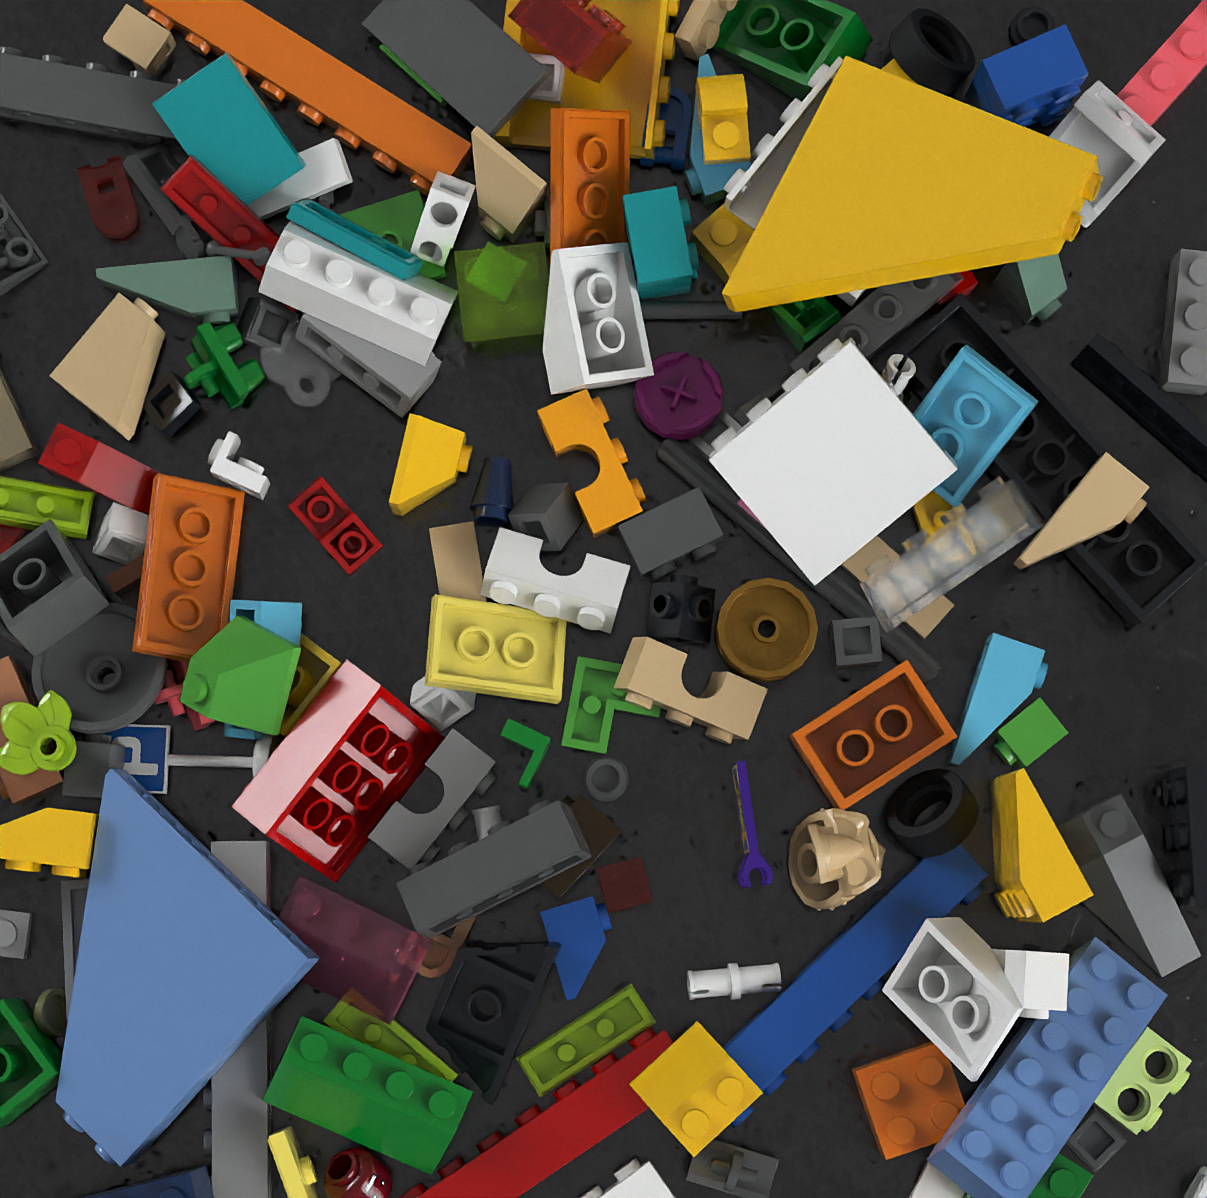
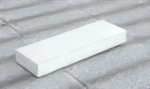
M332 138L299 152L298 154L306 166L249 204L248 207L264 220L290 209L292 203L314 199L352 183L353 179L339 140Z

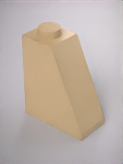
M118 293L50 374V377L129 441L135 434L164 340L165 331L154 321L159 314L146 302L137 297L132 303L122 294Z

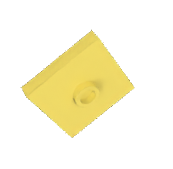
M293 1125L275 1131L267 1140L288 1198H319L313 1184L318 1182L314 1166L309 1155L303 1156Z

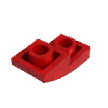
M322 476L316 478L287 504V507L349 576L383 547L380 541Z

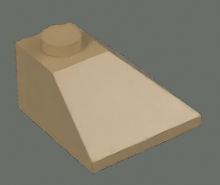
M476 126L471 132L478 210L479 216L483 218L480 225L497 240H501L505 236L514 243L534 220V211L544 208V200L547 199V183L480 127Z

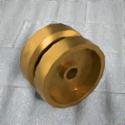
M763 578L748 581L732 591L718 613L714 635L717 651L729 669L744 679L766 683L782 680L803 665L814 649L818 626L815 610L802 591L789 582L773 578ZM765 621L766 627L771 624L775 627V632L769 638L762 637L758 632L759 624Z

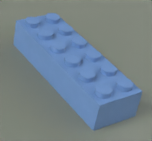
M1097 937L1078 948L1069 959L1067 1011L1049 1010L1048 1019H1026L926 1160L972 1198H1028L1168 995Z

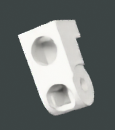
M440 171L437 172L410 253L423 260L444 267L476 185Z

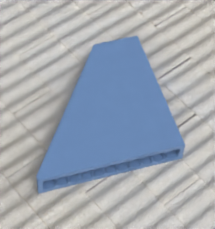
M111 768L105 775L55 1100L65 1111L62 1114L64 1120L76 1131L81 1133L85 1131L97 1143L95 1145L97 1153L112 1165L118 1164L120 1167L135 1163L320 959L315 952L131 774L122 769Z

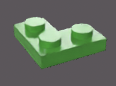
M578 656L561 746L606 755L614 710L659 718L661 708L652 705L650 710H645L624 701L627 694L614 689L622 664Z

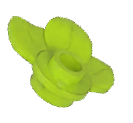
M50 690L43 696L38 707L19 701L11 702L2 707L0 724L4 735L9 739L0 748V766L3 769L25 776L39 768L51 772L60 771L72 763L77 751L75 738L69 731L72 713L67 701L62 696ZM52 740H55L57 748L53 754L48 755L47 747Z

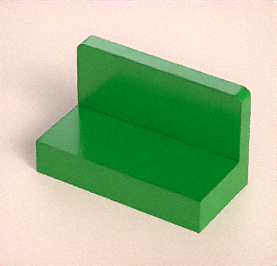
M508 718L501 733L502 740L532 754L518 784L519 788L528 792L551 744V739Z

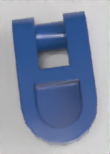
M671 87L668 104L661 103L659 120L666 121L665 134L675 135L673 147H656L655 159L640 158V165L653 167L654 163L669 164L673 170L684 171L692 108L688 95L681 89ZM649 103L647 105L642 147L645 146Z

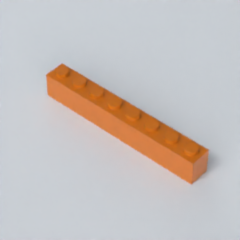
M142 0L149 13L147 15L148 18L168 31L174 28L185 35L184 42L192 49L205 56L210 51L218 57L228 51L244 76L249 75L260 82L259 89L268 97L280 103L284 98L298 106L296 112L302 118L315 126H319L321 122L336 130L334 136L340 142L354 150L359 145L374 154L371 159L378 166L390 173H394L396 169L411 177L410 185L417 190L419 189V192L426 196L429 195L438 171L458 178L473 156V148L470 142L244 0Z

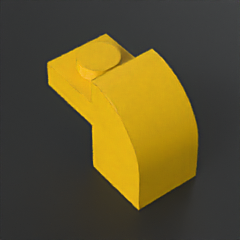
M743 74L697 77L695 88L699 130L702 131L704 165L750 162L751 153L747 119L748 104Z

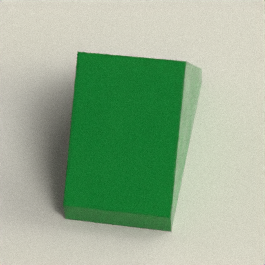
M824 297L767 307L799 354H802L842 319L839 311Z

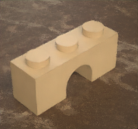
M633 637L614 685V689L627 694L624 701L645 710H650L652 705L667 711L665 718L669 721L685 727H691L692 722L707 728L706 736L725 744H731L732 739L749 740L767 693V688L730 672H712L704 692L694 697L686 691L681 679L682 668L688 654L649 637Z

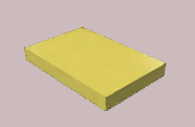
M435 594L431 601L424 686L558 704L562 698L567 621L556 617H544L533 610L519 606Z

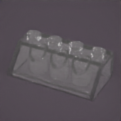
M999 476L977 492L982 498L981 501L968 510L963 503H960L939 518L944 524L939 530L930 536L925 529L921 530L902 543L907 552L897 559L891 561L886 554L865 569L869 578L860 583V586L886 633L1045 524V521L1015 478L1004 483Z

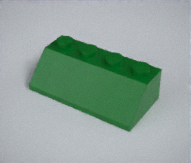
M300 1015L262 1101L432 1175L457 1130L473 1091Z

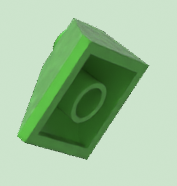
M236 616L190 658L183 682L180 702L209 719L270 735H279L301 647L245 616Z

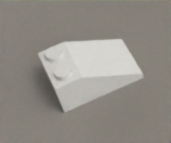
M628 242L563 248L552 251L542 349L551 394L580 391L586 388L595 389L623 385L654 375Z
M960 917L926 918L882 989L897 1007L971 1082L979 1079L1024 1009L990 946Z

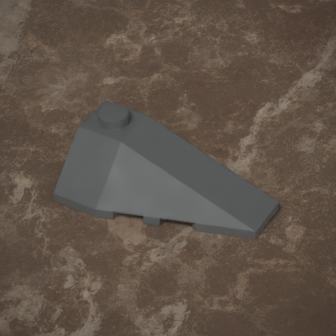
M1121 793L1111 795L1056 825L1094 894L1082 901V903L1159 977H1164L1201 956L1149 844Z

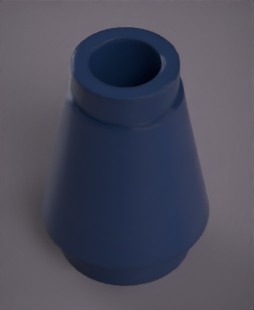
M487 457L484 459V465L469 507L473 511L474 522L486 526H505L509 523L508 513L514 507L510 460L501 457Z

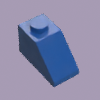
M593 896L540 912L548 941L562 944L555 964L567 1001L576 998L606 942L604 931L612 929L605 903L595 905Z

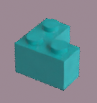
M677 186L623 195L622 209L639 301L689 293L692 279L698 278L699 259L695 242L687 243L684 226L691 225L687 198L679 199Z

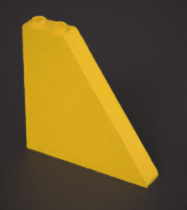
M845 56L725 285L722 295L728 309L734 312H742L1059 254L1065 240L1072 242L1078 233L1082 222V216L1079 213L1085 201L1092 202L1100 189L1103 176L1099 174L1097 156Z

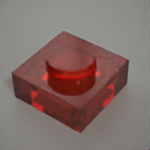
M641 857L597 868L608 913L653 901Z

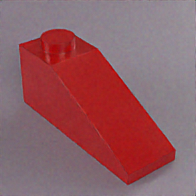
M58 422L38 462L44 469L112 502L149 515L153 479L160 472Z

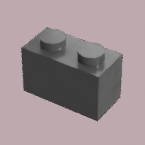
M700 486L618 525L617 532L640 579L651 575L653 581H657L677 571L675 563L690 555L695 562L718 551L715 543L723 538V533Z

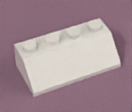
M290 221L284 228L266 264L258 290L259 293L423 366L428 361L458 294L457 290L421 274L410 279L401 280L293 221Z

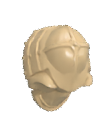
M821 808L820 811L809 815L796 827L790 839L788 868L792 885L804 904L817 910L830 909L833 911L838 906L846 905L848 901L875 885L881 878V868L886 849L877 841L873 832L868 827L869 819L866 815L835 808L827 810Z

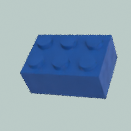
M1065 24L983 59L966 92L965 98L969 105L1023 127L1040 121L1042 126H1046L1066 116L1065 110L1073 104V98L1081 92L1080 87L1089 73Z

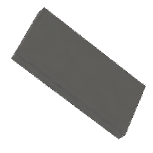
M382 0L362 22V25L473 127H480L492 138L551 75L547 69L470 0Z

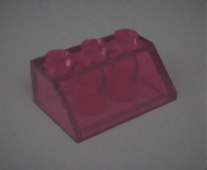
M300 875L278 917L320 957L303 976L301 981L391 1025L432 943L431 941Z

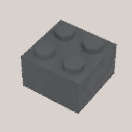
M51 519L0 554V616L7 629L34 657L40 655L110 605L77 548Z

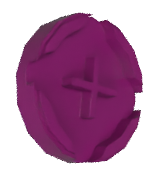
M680 351L660 354L651 360L654 375L637 380L634 391L637 415L646 427L662 437L677 440L697 437L711 428L721 413L724 395L720 375L713 366L701 357L699 360L696 357L689 356V353Z

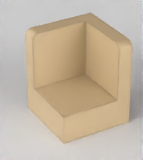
M127 3L103 37L104 43L132 61L137 71L146 72L154 76L177 45L170 31Z

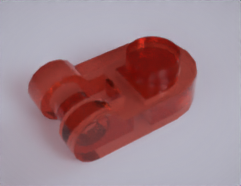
M121 156L108 158L107 164L92 168L89 164L77 168L90 214L97 229L106 237L113 239L124 238L131 234L139 220L138 209L126 169L122 165L123 160ZM110 181L114 182L116 190L103 194L99 193L98 185Z

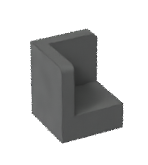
M569 482L531 485L508 513L515 532L543 540L541 551H561L584 520Z
M878 616L832 620L828 625L832 670L875 667L882 662Z

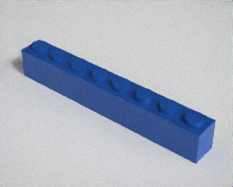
M961 845L941 856L922 857L722 1048L766 1096H769L786 1080L787 1077L782 1073L783 1070L794 1060L800 1065L804 1063L820 1047L815 1040L827 1028L833 1033L836 1032L853 1016V1013L848 1009L861 996L868 1001L886 984L882 976L894 964L898 965L926 918L950 917L948 913L960 901L965 906L969 905L984 891L985 887L981 884V881L989 874ZM749 1106L730 1125L733 1128L737 1127L754 1109Z

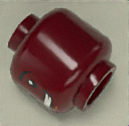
M353 1147L337 1153L330 1159L325 1169L323 1187L329 1198H388L392 1189V1176L388 1168L364 1148Z

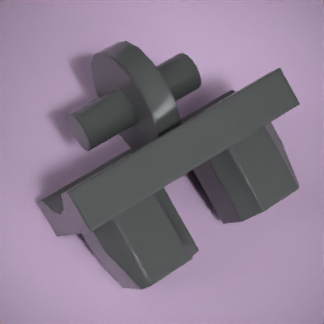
M713 1139L695 1157L692 1156L686 1180L743 1198H768L779 1159Z

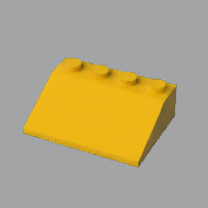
M1022 768L990 780L994 882L999 892L994 894V898L1006 918L1012 917L1016 922H1045L1093 896L1094 894L1025 769Z

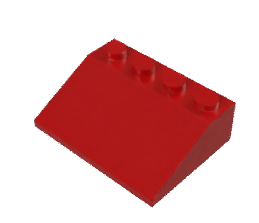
M346 659L339 670L332 675L328 684L310 707L303 712L299 721L282 743L275 748L257 775L246 785L242 794L232 805V808L265 835L336 883L370 839L368 838L369 834L395 801L399 802L426 767L425 763L445 737L383 686Z

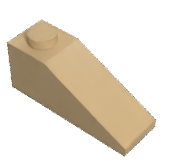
M1104 453L1013 564L1019 569L1025 568L1108 531L1121 523L1123 519L1131 524L1147 504L1141 497L1149 489V486L1110 454Z

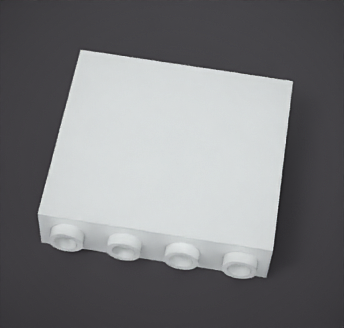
M851 337L843 344L838 338L831 342L817 355L821 362L808 373L803 368L796 371L781 385L785 390L781 396L772 403L767 397L764 398L746 414L750 420L737 432L732 426L729 427L711 443L715 450L710 454V463L814 586L958 470L953 458L945 449L942 450L855 346V341Z

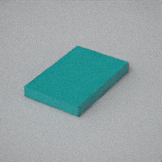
M228 51L152 103L187 155L190 156L192 154L247 206L306 166Z

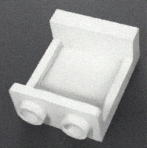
M1099 80L1083 93L1074 104V108L1049 136L1097 156L1099 174L1103 176L1094 200L1092 202L1086 200L1079 213L1082 216L1081 225L1087 228L1166 141Z

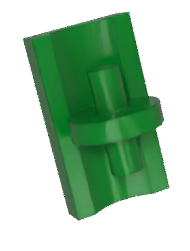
M208 321L196 328L198 333L189 342L195 352L185 358L192 371L185 376L183 382L188 389L201 385L208 397L219 392L228 408L232 410L242 405L248 393L261 384L265 375L258 362L253 358L237 366L231 359L229 353L239 349L243 344L241 334L233 322L212 327Z

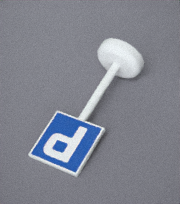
M129 724L118 730L103 733L104 735H111V744L126 746L123 770H126L149 793L167 794L169 766L252 768L254 778L270 758L275 748L283 741L280 733L279 735L264 733L262 739H257L255 743L253 757L169 754L171 729L169 725Z

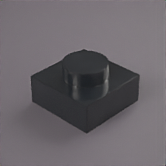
M172 371L146 394L143 408L159 430L170 437L202 407L192 391L187 388L181 376Z

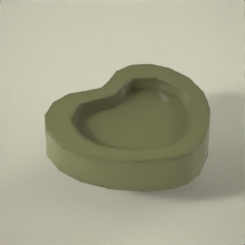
M61 988L45 990L39 996L33 1013L34 1021L38 1028L50 1037L66 1035L68 1019H66L65 990Z

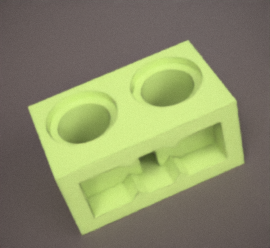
M1146 1027L1093 1105L1128 1132L1138 1135L1141 1129L1147 1132L1161 1116L1163 1110L1158 1106L1169 1092L1175 1095L1189 1078L1190 1073L1186 1071V1068L1192 1061L1150 1028ZM1159 1051L1165 1058L1166 1066L1159 1076L1151 1077L1146 1071L1145 1062L1151 1053ZM1133 1088L1139 1098L1138 1106L1133 1112L1124 1114L1118 1107V1097L1123 1090Z

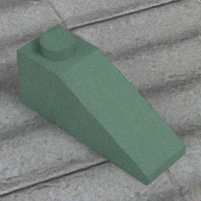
M1059 254L1006 263L993 281V284L1025 324L1036 316L1043 322L1063 306L1058 299L1067 290Z
M230 256L96 269V278L103 287L135 299L139 297L146 303L194 321H203V324L209 321L212 326H219L229 323L232 317H241L236 264Z

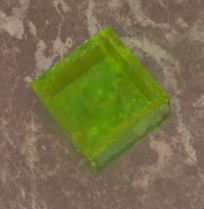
M544 242L454 251L464 342L544 334L549 286Z

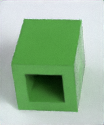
M1039 697L1030 702L991 734L997 740L993 747L1001 759L1008 766L1015 763L1021 769L1027 767L1066 736L1068 731Z

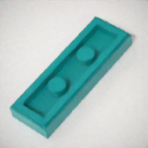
M311 199L292 203L286 216L287 219L401 280L418 276L424 263L418 256Z

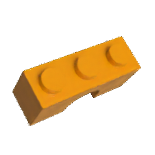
M586 388L537 410L538 420L556 458L568 452L578 450L592 455L599 465L600 472L597 479L588 487L575 492V498L593 539L643 514L641 505L646 503L647 499L638 479L629 480L622 464L628 462L627 455L619 438L616 437L610 440L603 424L610 420L599 396L591 399Z

